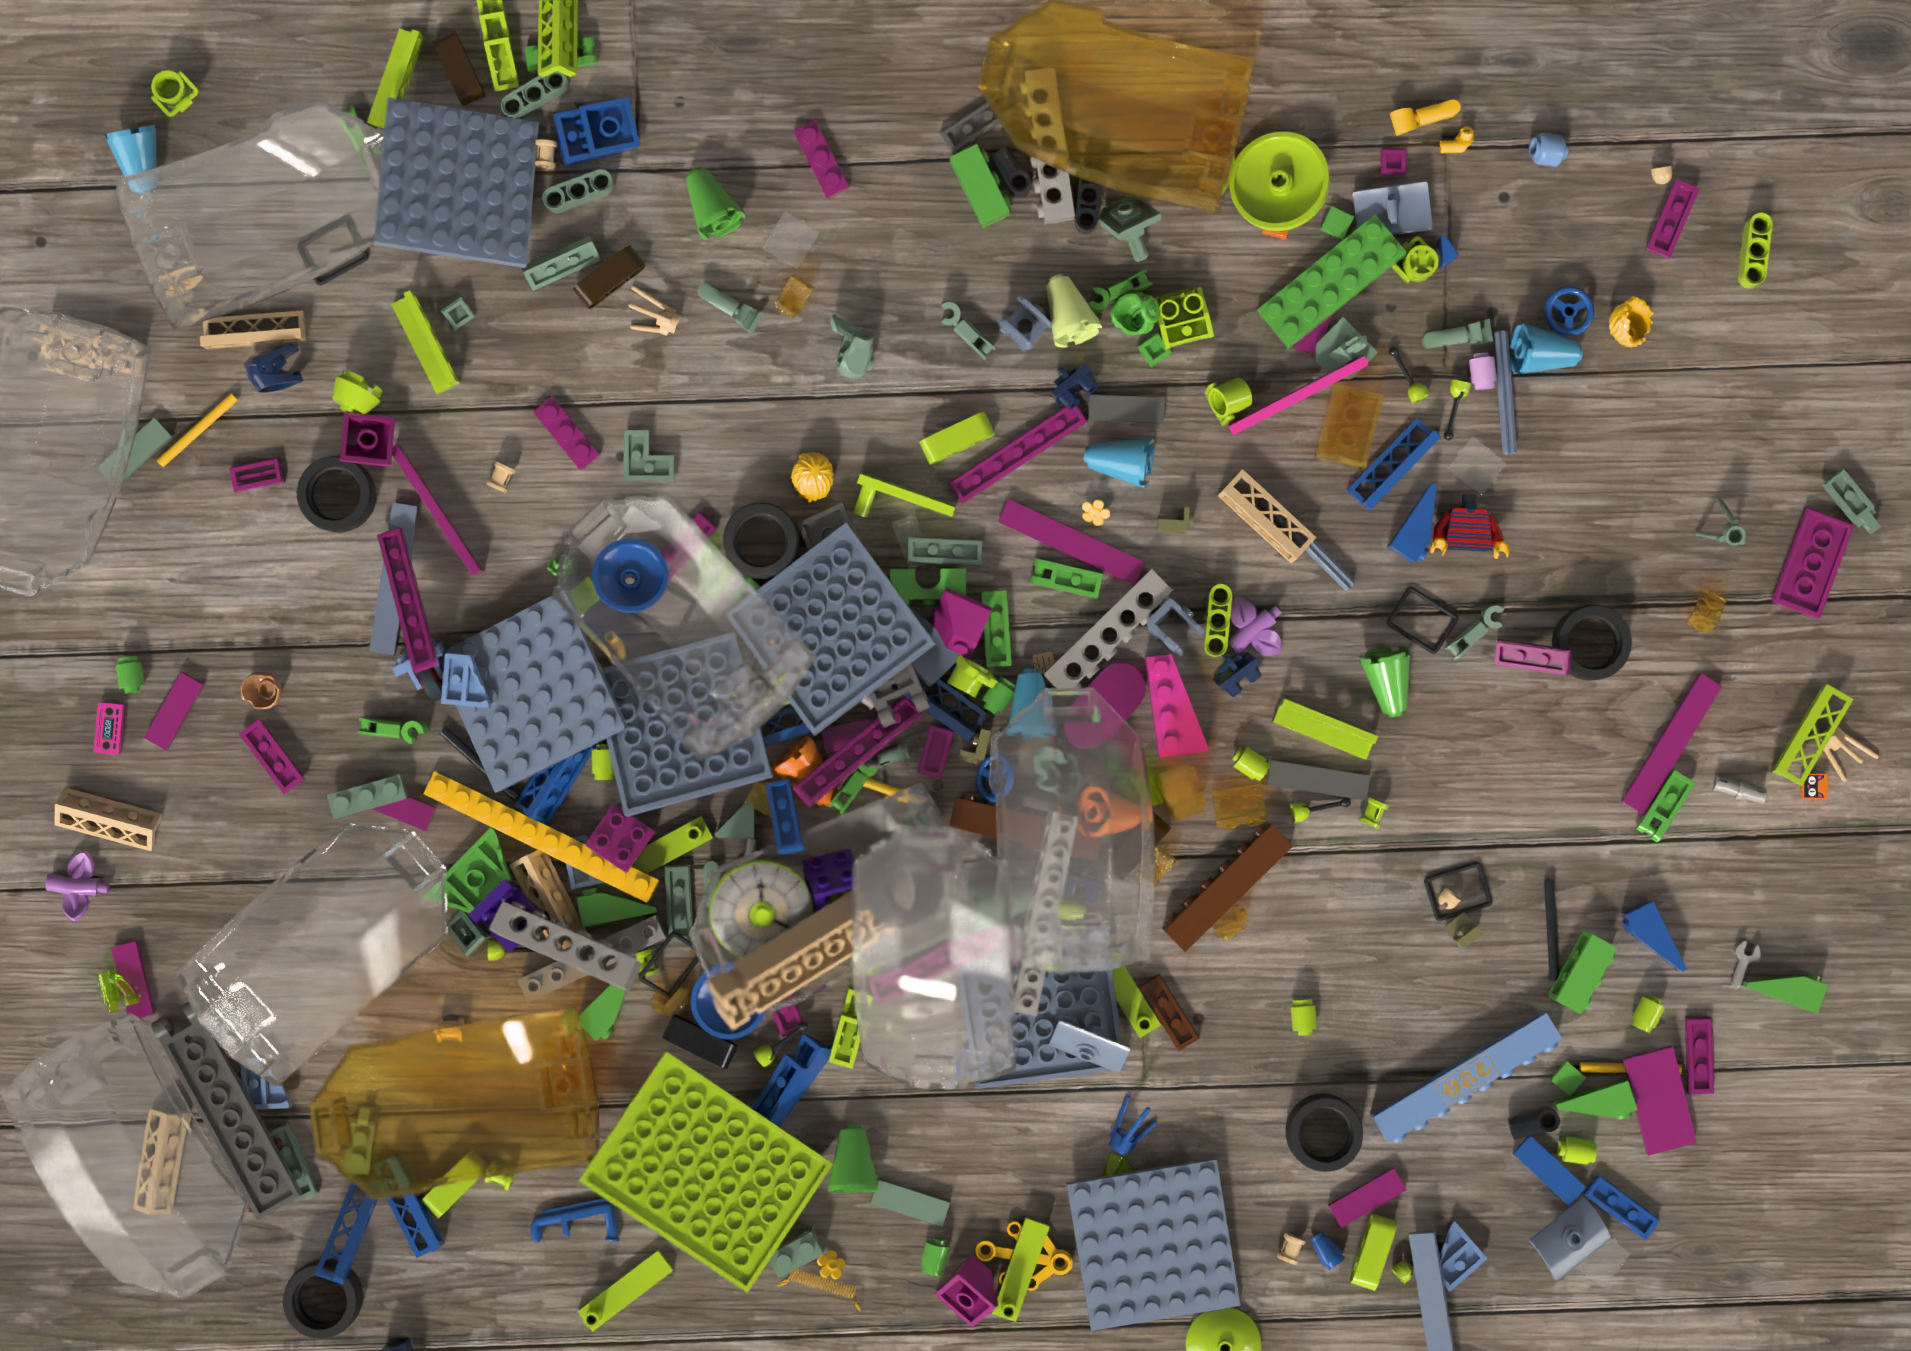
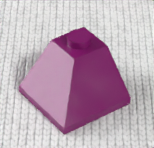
M344 412L340 461L391 467L395 418Z
M946 588L931 621L947 649L970 658L993 608Z
M973 1254L957 1267L934 1294L972 1328L998 1306L991 1270Z

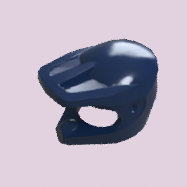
M289 344L273 350H264L252 355L245 361L244 366L247 376L257 392H275L303 382V377L299 371H295L292 375L280 374V369L287 364L286 359L299 351L297 344Z

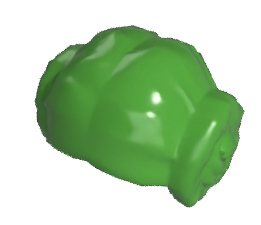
M1143 292L1124 294L1117 301L1113 302L1110 307L1111 321L1117 328H1121L1128 335L1146 334L1154 328L1155 322L1160 317L1157 299L1151 295H1145Z

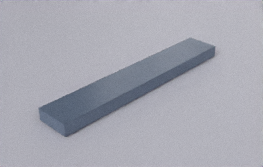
M393 503L388 531L398 527L403 529L411 557L419 507ZM383 560L369 651L396 655L400 621Z
M1435 1230L1410 1232L1409 1240L1427 1350L1455 1351Z

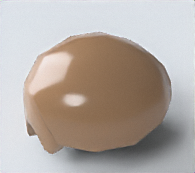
M269 672L251 674L243 680L240 687L242 699L252 704L254 709H270L279 703L282 696L280 681Z

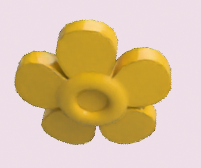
M1095 499L1093 504L1090 501H1085L1082 509L1085 511L1082 517L1086 522H1090L1093 519V523L1099 526L1104 523V519L1110 516V510L1103 508L1104 502L1101 499Z
M830 1250L826 1253V1256L821 1255L817 1259L818 1265L824 1266L820 1269L822 1277L827 1278L830 1274L833 1279L841 1277L842 1272L840 1269L845 1267V1261L842 1258L837 1259L835 1251Z

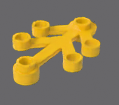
M1013 1220L1007 1225L1008 1234L1014 1237L1016 1241L1022 1228L1021 1223ZM1013 1224L1019 1226V1231L1016 1233L1010 1231V1226ZM1046 1236L1043 1244L1048 1255L1040 1253L1037 1264L1046 1266L1035 1275H1032L1036 1284L1033 1287H1028L1027 1290L1029 1291L1036 1290L1039 1284L1053 1273L1064 1275L1072 1268L1073 1260L1070 1253L1063 1249H1057L1048 1236ZM987 1239L979 1241L975 1249L976 1256L981 1261H990L993 1257L1011 1259L1014 1249L995 1246L992 1241ZM984 1245L990 1247V1252L987 1254L981 1252V1247ZM1059 1257L1065 1260L1062 1266H1058L1055 1263ZM1004 1270L999 1274V1282L1001 1285L1003 1282L1001 1278L1003 1275H1005L1007 1270Z

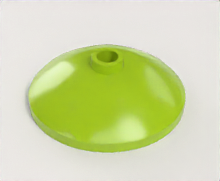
M1234 1307L1200 1313L1191 1323L1186 1335V1351H1221L1220 1347L1223 1344L1229 1345L1228 1351H1261V1337L1257 1326L1246 1313Z

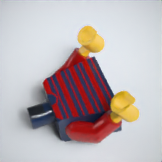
M1462 494L1461 508L1449 509V512L1444 513L1434 526L1433 544L1430 552L1434 553L1435 548H1439L1442 551L1441 556H1444L1446 550L1489 552L1494 547L1493 557L1498 559L1499 551L1504 552L1506 558H1508L1510 546L1505 542L1495 518L1489 515V511L1476 509L1477 495Z

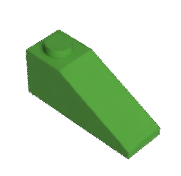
M597 888L582 891L583 896L577 897L582 927L659 911V906L605 891L598 892Z
M1808 972L1806 977L1797 974L1743 980L1741 986L1817 1014L1828 988V985L1821 983V977Z
M610 984L575 1021L595 1041L601 1037L606 1040L615 1031L613 1025L618 1020L627 991Z
M1624 1078L1551 1102L1552 1106L1557 1110L1612 1118L1617 1117L1618 1120L1628 1118L1632 1115L1631 1112L1638 1110L1629 1082Z

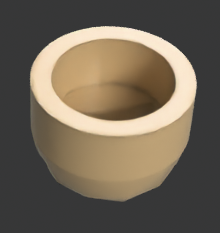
M1672 166L1652 168L1653 180L1658 184L1668 183L1672 178Z
M1445 887L1440 893L1438 901L1440 905L1444 902L1447 903L1444 907L1445 909H1452L1458 905L1461 899Z

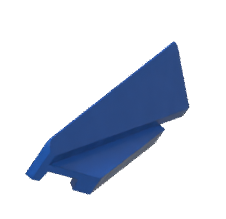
M803 1034L794 1056L790 1054L784 1055L752 1109L780 1127L829 1060L832 1047L807 1034Z

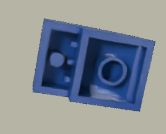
M629 97L579 106V109L555 113L553 116L564 167L602 159L640 147Z

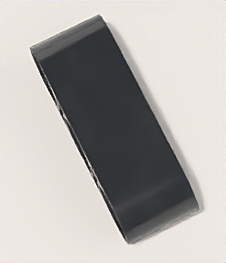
M1095 158L1084 160L1079 172L1075 227L1082 234L1092 233L1098 223L1103 166ZM1088 166H1094L1098 170V174L1094 177H1089L1085 174L1084 169ZM1092 191L1096 196L1095 200L1092 202L1085 201L1082 198L1083 192ZM1082 216H1090L1093 224L1089 227L1082 226L1079 221Z
M676 1014L672 1015L662 1035V1038L724 1069H728L739 1047L728 1039L718 1038L707 1033L701 1026Z

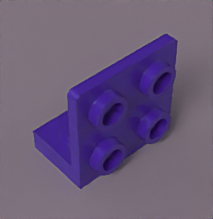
M850 848L801 860L804 882L810 893L815 912L820 911L826 906V903L830 902L828 895L863 885V879Z
M504 879L468 915L474 922L483 924L508 952H512L519 944L501 937L489 929L502 901L510 905L512 901L525 906V911L533 914L534 910L540 911L514 882ZM522 920L518 924V930H523L527 926V920Z

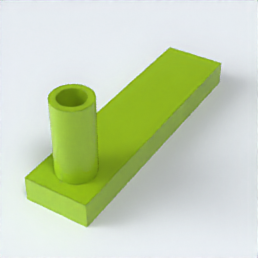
M862 472L857 481L858 484L862 485L853 513L867 517L876 490L951 517L954 515L957 505Z
M703 816L646 845L632 867L648 874L713 839L714 837Z
M1108 940L1116 1001L1139 1038L1161 1026V1023Z
M1025 1217L997 1296L998 1306L992 1311V1314L1016 1322L1050 1225Z
M658 1249L577 1312L584 1320L585 1325L593 1332L671 1273L674 1268Z

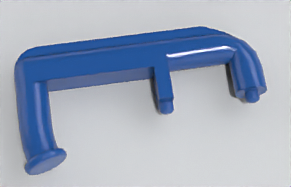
M602 1198L545 1210L530 1225L532 1241L535 1240V1243H539L540 1239L543 1238L541 1226L559 1222L562 1223L565 1237H569L570 1228L568 1221L604 1214L607 1228L605 1240L619 1242L614 1205L607 1199Z

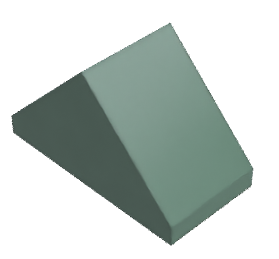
M753 798L749 799L715 833L718 838H755L756 802Z
M460 910L445 926V929L467 956L474 954L491 936L463 910Z

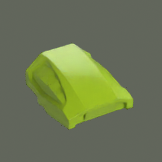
M1201 286L1155 297L1159 304L1160 317L1158 323L1165 349L1214 337Z

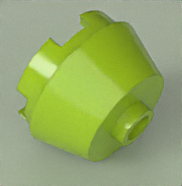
M342 370L339 377H335L332 399L340 405L339 408L344 412L367 415L381 402L379 399L383 390L377 385L371 388L372 385L365 381L364 377L349 370L346 372Z

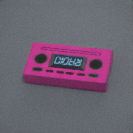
M98 702L94 753L121 755L125 715L124 704Z

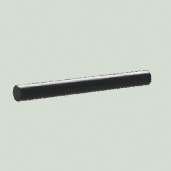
M445 727L440 732V735L488 778L479 756ZM512 786L502 790L513 801L520 796V793Z
M1554 879L1544 880L1549 980L1556 981L1559 976L1555 886Z

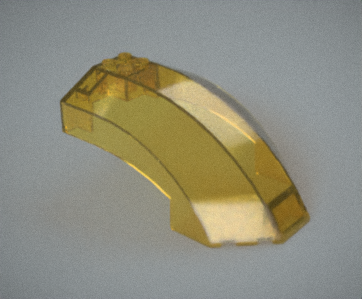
M1048 0L1043 3L1042 7L1022 16L1002 32L998 31L990 36L978 88L1015 147L1028 155L1066 173L1114 190L1172 205L1220 214L1244 126L1255 72V59L1182 44L1128 29L1104 20L1103 10L1098 7L1064 0Z
M576 1006L455 1024L350 1045L344 1052L340 1062L332 1069L323 1082L322 1088L309 1103L316 1155L324 1162L328 1161L333 1165L337 1172L349 1182L355 1183L365 1191L364 1194L372 1200L420 1194L433 1187L481 1178L587 1164L591 1162L599 1149V1099L592 1054Z

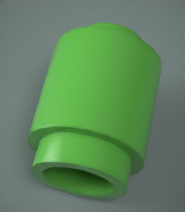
M138 656L118 658L116 671L119 689H124L125 694L140 692V687L145 686L142 662H139Z
M1001 676L997 679L998 682L994 688L989 687L982 698V701L985 702L983 707L995 715L998 711L1001 713L1005 711L1014 696L1016 685Z
M932 1236L931 1240L925 1241L920 1263L923 1273L941 1276L942 1271L945 1270L950 1245L946 1244V1239Z

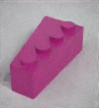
M1172 654L1144 658L1158 758L1210 751Z

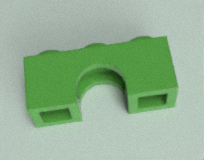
M966 568L940 569V581L932 589H924L917 584L915 569H890V582L907 605H911V600H921V605H936V600H941L946 588L966 596Z

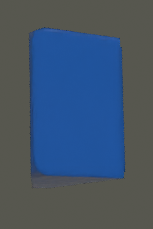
M1445 235L1437 241L1440 269L1459 256V253Z

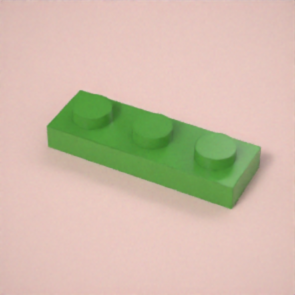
M1007 590L981 592L982 603L993 608L984 627L986 668L1012 666Z

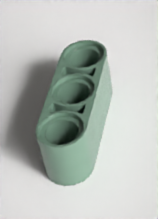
M558 71L545 77L537 76L507 94L501 101V109L506 117L522 120L565 94L569 89V80L565 74ZM554 77L563 78L562 84L558 87L551 86V80ZM535 89L540 90L541 96L538 99H529L531 91ZM511 103H519L520 107L517 112H508V106Z
M603 169L595 170L549 187L543 193V203L551 212L561 213L608 196L615 188V181L608 171ZM601 177L609 179L608 185L605 188L596 187L597 180ZM577 186L585 187V193L580 197L573 196V190ZM561 195L562 199L558 205L553 206L549 204L551 196Z

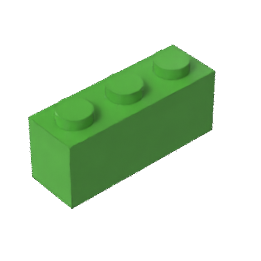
M975 144L951 156L950 163L983 229L1010 215L1009 208L1012 205L1006 193L1002 195L998 188L1001 183L996 172H990L987 166L990 160L984 148L980 150L978 145Z
M1583 930L1561 969L1558 979L1554 982L1547 996L1582 1014L1583 1010L1587 1009L1590 1005L1591 995L1595 988L1599 987L1602 983L1603 974L1607 966L1611 965L1614 961L1617 947Z

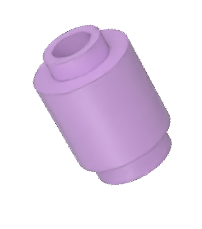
M1488 352L1474 354V359H1470L1469 364L1471 383L1474 384L1475 390L1495 388V382L1497 381L1495 358L1489 357Z

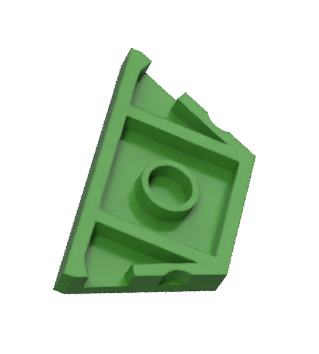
M490 827L423 897L427 900L470 913L504 879L510 881L512 878L495 829Z

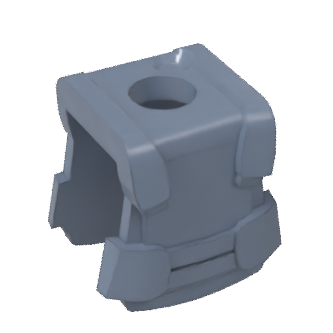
M1019 296L1018 300L1021 302V305L1007 320L999 316L998 322L1000 325L999 330L1003 334L1007 333L1019 344L1018 347L1023 352H1026L1033 348L1032 344L1047 328H1051L1052 324L1045 316L1046 312L1038 304H1032L1022 296ZM1021 320H1028L1032 324V329L1029 333L1023 334L1019 332L1017 325Z
M1168 599L1147 621L1148 631L1155 640H1161L1165 644V648L1174 656L1178 655L1181 657L1184 654L1182 649L1158 628L1167 616L1173 611L1198 636H1202L1204 632L1200 625L1192 619L1194 614L1185 605L1180 607L1173 599Z

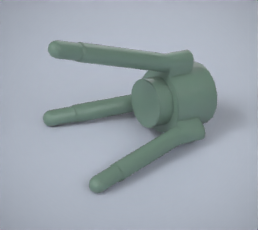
M1719 499L1718 503L1730 522L1722 527L1720 534L1696 531L1695 534L1704 538L1718 540L1719 542L1725 541L1733 546L1745 544V531L1738 525L1739 520L1733 516L1725 502Z

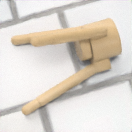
M633 285L631 287L632 290L664 311L661 310L660 313H657L642 306L629 303L630 308L657 318L656 325L660 326L632 324L630 328L639 331L661 333L666 336L668 332L675 333L681 315L676 313V309L668 307L644 290Z
M1830 726L1823 733H1826ZM1838 726L1823 751L1841 780L1846 782L1847 778L1830 751L1831 748L1834 751L1840 747L1843 748L1859 763H1863V759L1845 744V740L1875 759H1878L1879 755L1846 734ZM1824 736L1819 737V740L1822 741Z

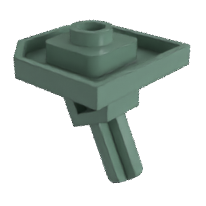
M1123 198L1104 207L1098 218L1099 224L1118 240L1122 239L1128 242L1136 262L1143 261L1148 257V252L1141 235L1145 234L1144 228L1162 220L1161 213L1142 198Z
M1341 317L1315 344V362L1326 373H1329L1361 355H1364L1369 362L1378 352L1366 341L1367 336L1365 334L1361 335L1344 317ZM1360 370L1343 379H1352Z

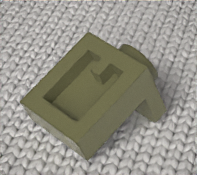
M1184 506L1182 520H1178V516L1163 515V519L1157 520L1156 531L1187 533L1188 527H1193L1194 512H1189L1190 506Z
M981 729L980 734L975 733L972 747L976 748V752L972 753L961 750L960 755L964 756L963 761L978 764L979 760L985 759L991 731Z
M1465 913L1459 914L1444 926V929L1453 941L1462 949L1483 935L1480 928L1474 925Z

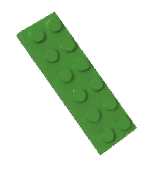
M1374 215L1257 309V312L1289 350L1294 344L1406 256L1407 252L1379 218Z

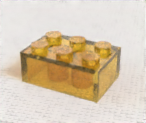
M1334 383L1331 386L1313 459L1359 471L1366 469L1384 395Z
M1181 762L1154 772L1171 820L1177 822L1205 811L1204 805H1207V800L1203 790L1196 787L1195 781L1199 779L1194 766Z

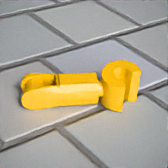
M1453 99L1416 109L1414 112L1412 108L1398 109L1391 112L1390 117L1395 134L1398 136L1420 126L1452 118L1460 111L1461 106L1457 100Z

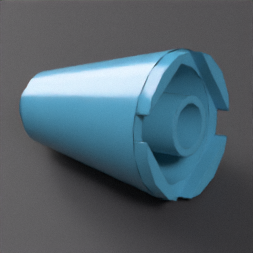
M155 125L105 134L106 141L131 192L137 191L138 196L152 194V188L157 187V140Z
M1530 324L1517 325L1512 333L1509 348L1514 349L1513 357H1510L1511 370L1519 374L1573 367L1581 361L1583 356L1582 347H1580L1577 341Z
M1140 438L1091 443L1090 448H1085L1084 462L1092 470L1140 488H1147L1150 481H1146L1145 478L1146 474H1152L1155 449L1154 446L1150 445L1154 442V439Z
M1024 669L1023 674H1019L1017 677L1007 728L1009 737L1029 738V736H1038V738L1057 735V725L1044 676L1038 673V669Z

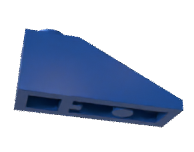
M1434 483L1427 486L1387 546L1412 564L1416 563L1417 560L1421 562L1429 551L1426 546L1430 542L1437 488V485Z
M1647 900L1621 913L1624 919L1621 921V924L1627 934L1631 933L1634 938L1675 969L1682 972L1687 970L1654 901Z

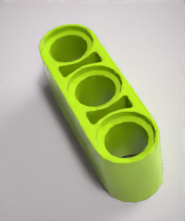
M1766 213L1753 215L1747 219L1743 227L1738 282L1747 289L1761 284L1767 275L1773 223L1771 217ZM1754 220H1758L1762 223V232H1759L1754 228ZM1751 245L1759 248V256H1754L1751 253ZM1748 270H1753L1756 273V281H1751L1748 278Z
M985 411L941 430L921 440L919 443L929 465H932L994 436L995 432Z
M1217 584L1212 587L1207 597L1203 650L1210 657L1223 655L1228 647L1232 591L1224 584ZM1216 589L1225 591L1226 600L1223 603L1215 601L1213 594ZM1214 614L1223 616L1224 624L1222 627L1216 628L1212 625L1211 617ZM1211 639H1218L1221 642L1222 648L1218 653L1210 651L1209 642Z
M472 1149L421 1202L439 1219L490 1166Z
M1374 1213L1371 1214L1352 1268L1350 1283L1373 1291L1376 1290L1396 1232L1397 1221Z

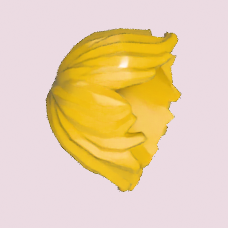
M1631 296V299L1618 305L1611 313L1609 318L1610 334L1621 345L1626 347L1641 345L1646 341L1644 336L1651 330L1650 324L1653 321L1649 317L1654 314L1653 311L1650 310L1649 305L1643 299Z
M810 452L799 455V460L793 467L790 478L792 479L791 483L794 484L795 491H798V497L811 502L818 499L821 500L827 496L830 487L833 486L834 473L832 464L825 455L819 452Z

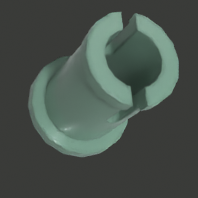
M899 742L897 743L898 746L877 752L880 766L884 767L901 760L906 762V759L910 758L906 744H900Z

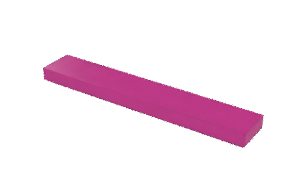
M1361 355L1345 365L1228 424L1232 434L1235 435L1368 366L1369 363L1366 357Z

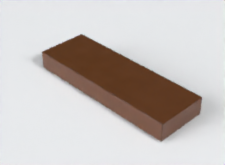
M1160 974L1138 986L1178 1051L1200 1039Z

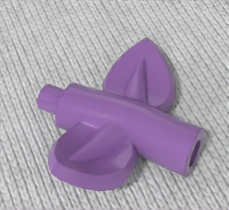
M1235 597L1231 604L1230 619L1239 630L1228 640V644L1239 654L1250 642L1254 650L1260 655L1274 656L1282 651L1281 639L1278 633L1270 627L1277 623L1274 619L1282 614V612L1275 605L1270 611L1265 609L1257 614L1256 607L1250 601L1241 597Z
M85 850L75 854L67 864L68 877L49 873L46 878V890L64 894L61 903L62 910L70 920L75 922L87 912L90 903L88 896H98L99 893H109L110 890L109 883H101L99 878H92L95 865L91 855Z

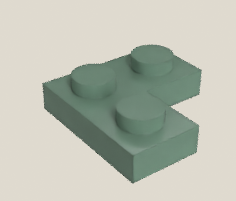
M624 430V481H675V456L650 455L649 430Z

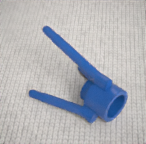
M1129 1095L1125 1097L1115 1126L1109 1134V1137L1112 1138L1109 1146L1124 1156L1129 1150L1132 1151L1137 1143L1157 1124V1121L1154 1120L1139 1135L1133 1136L1151 1110L1150 1107H1146L1129 1131L1122 1129L1119 1132L1130 1100Z

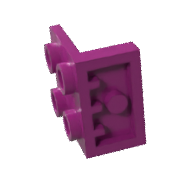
M612 804L587 840L585 846L627 873L647 843L651 842L655 836V831L633 816L626 817L621 808Z

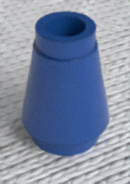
M1323 1231L1310 1239L1323 1267L1326 1266L1328 1270H1331L1345 1259L1342 1255L1343 1251Z

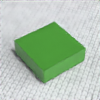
M1331 206L1320 230L1343 240L1354 216Z
M1158 332L1137 346L1151 368L1172 354L1170 349H1165L1162 337Z
M1565 1060L1549 1080L1570 1097L1586 1077Z

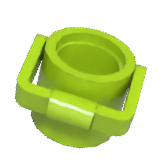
M170 70L161 71L156 74L151 84L152 93L154 94L151 96V99L169 117H174L180 111L183 113L193 104L192 100L199 93L197 87L181 70L178 74ZM163 104H165L169 108H173V110L169 112Z
M1414 236L1408 242L1405 241L1401 245L1408 253L1404 256L1402 270L1396 264L1391 267L1406 283L1410 281H1426L1436 271L1439 262L1434 249L1429 247L1422 238ZM1416 242L1419 244V246L1412 248Z
M1239 377L1221 385L1214 382L1204 391L1212 410L1222 426L1232 422L1235 418V413L1249 408L1252 404L1250 388Z
M962 655L956 658L957 665L947 681L950 685L973 697H976L982 684L993 689L998 682L989 670Z

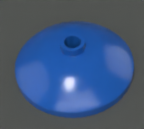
M622 539L609 544L598 554L592 569V582L599 598L609 607L626 613L644 611L655 605L664 595L668 584V567L664 557L654 546L638 539ZM627 578H633L635 582L633 584H627L625 580Z
M722 963L709 968L699 977L692 991L691 1007L696 1021L707 1033L722 1039H736L752 1032L762 1021L766 1010L759 1014L755 1011L749 1015L750 1020L734 1030L730 1028L718 1013L713 1001L715 997L710 992L707 979L723 969L726 972L733 969V963Z

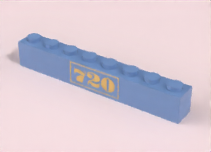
M1541 1011L1372 1112L1370 1115L1388 1143L1392 1141L1394 1144L1407 1137L1406 1133L1415 1128L1417 1131L1428 1125L1429 1122L1427 1120L1435 1115L1441 1117L1450 1111L1449 1107L1458 1102L1460 1105L1472 1098L1471 1094L1475 1091L1480 1090L1482 1092L1493 1085L1492 1081L1500 1076L1503 1079L1512 1075L1515 1072L1514 1068L1523 1063L1525 1066L1537 1059L1535 1055L1545 1051L1547 1053L1558 1046L1557 1042L1562 1040V1037L1548 1014Z

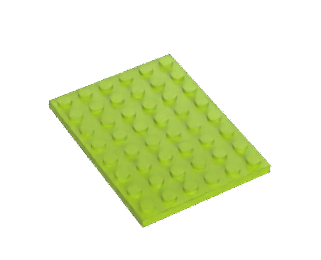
M665 1051L578 1180L748 1293L833 1163Z

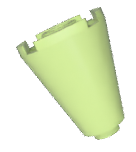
M1063 274L1051 277L1046 285L1054 344L1057 347L1064 348L1068 347L1067 342L1074 341L1078 345L1096 336L1099 333L1098 328L1102 329L1101 322L1070 277L1063 276Z

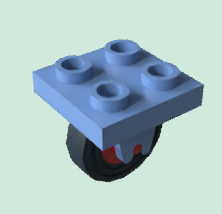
M432 639L438 659L447 648L443 640L436 642L435 639ZM407 651L395 659L396 663L392 670L396 677L408 672L417 690L425 689L433 701L441 698L444 669L439 659L438 666L418 673L412 671Z

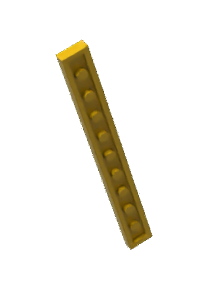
M434 771L423 793L644 902L649 903L660 881L634 867H631L625 873L587 848L584 843Z

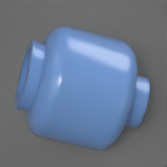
M1541 132L1531 140L1529 145V156L1532 157L1537 165L1557 167L1563 159H1566L1569 152L1568 145L1560 134Z

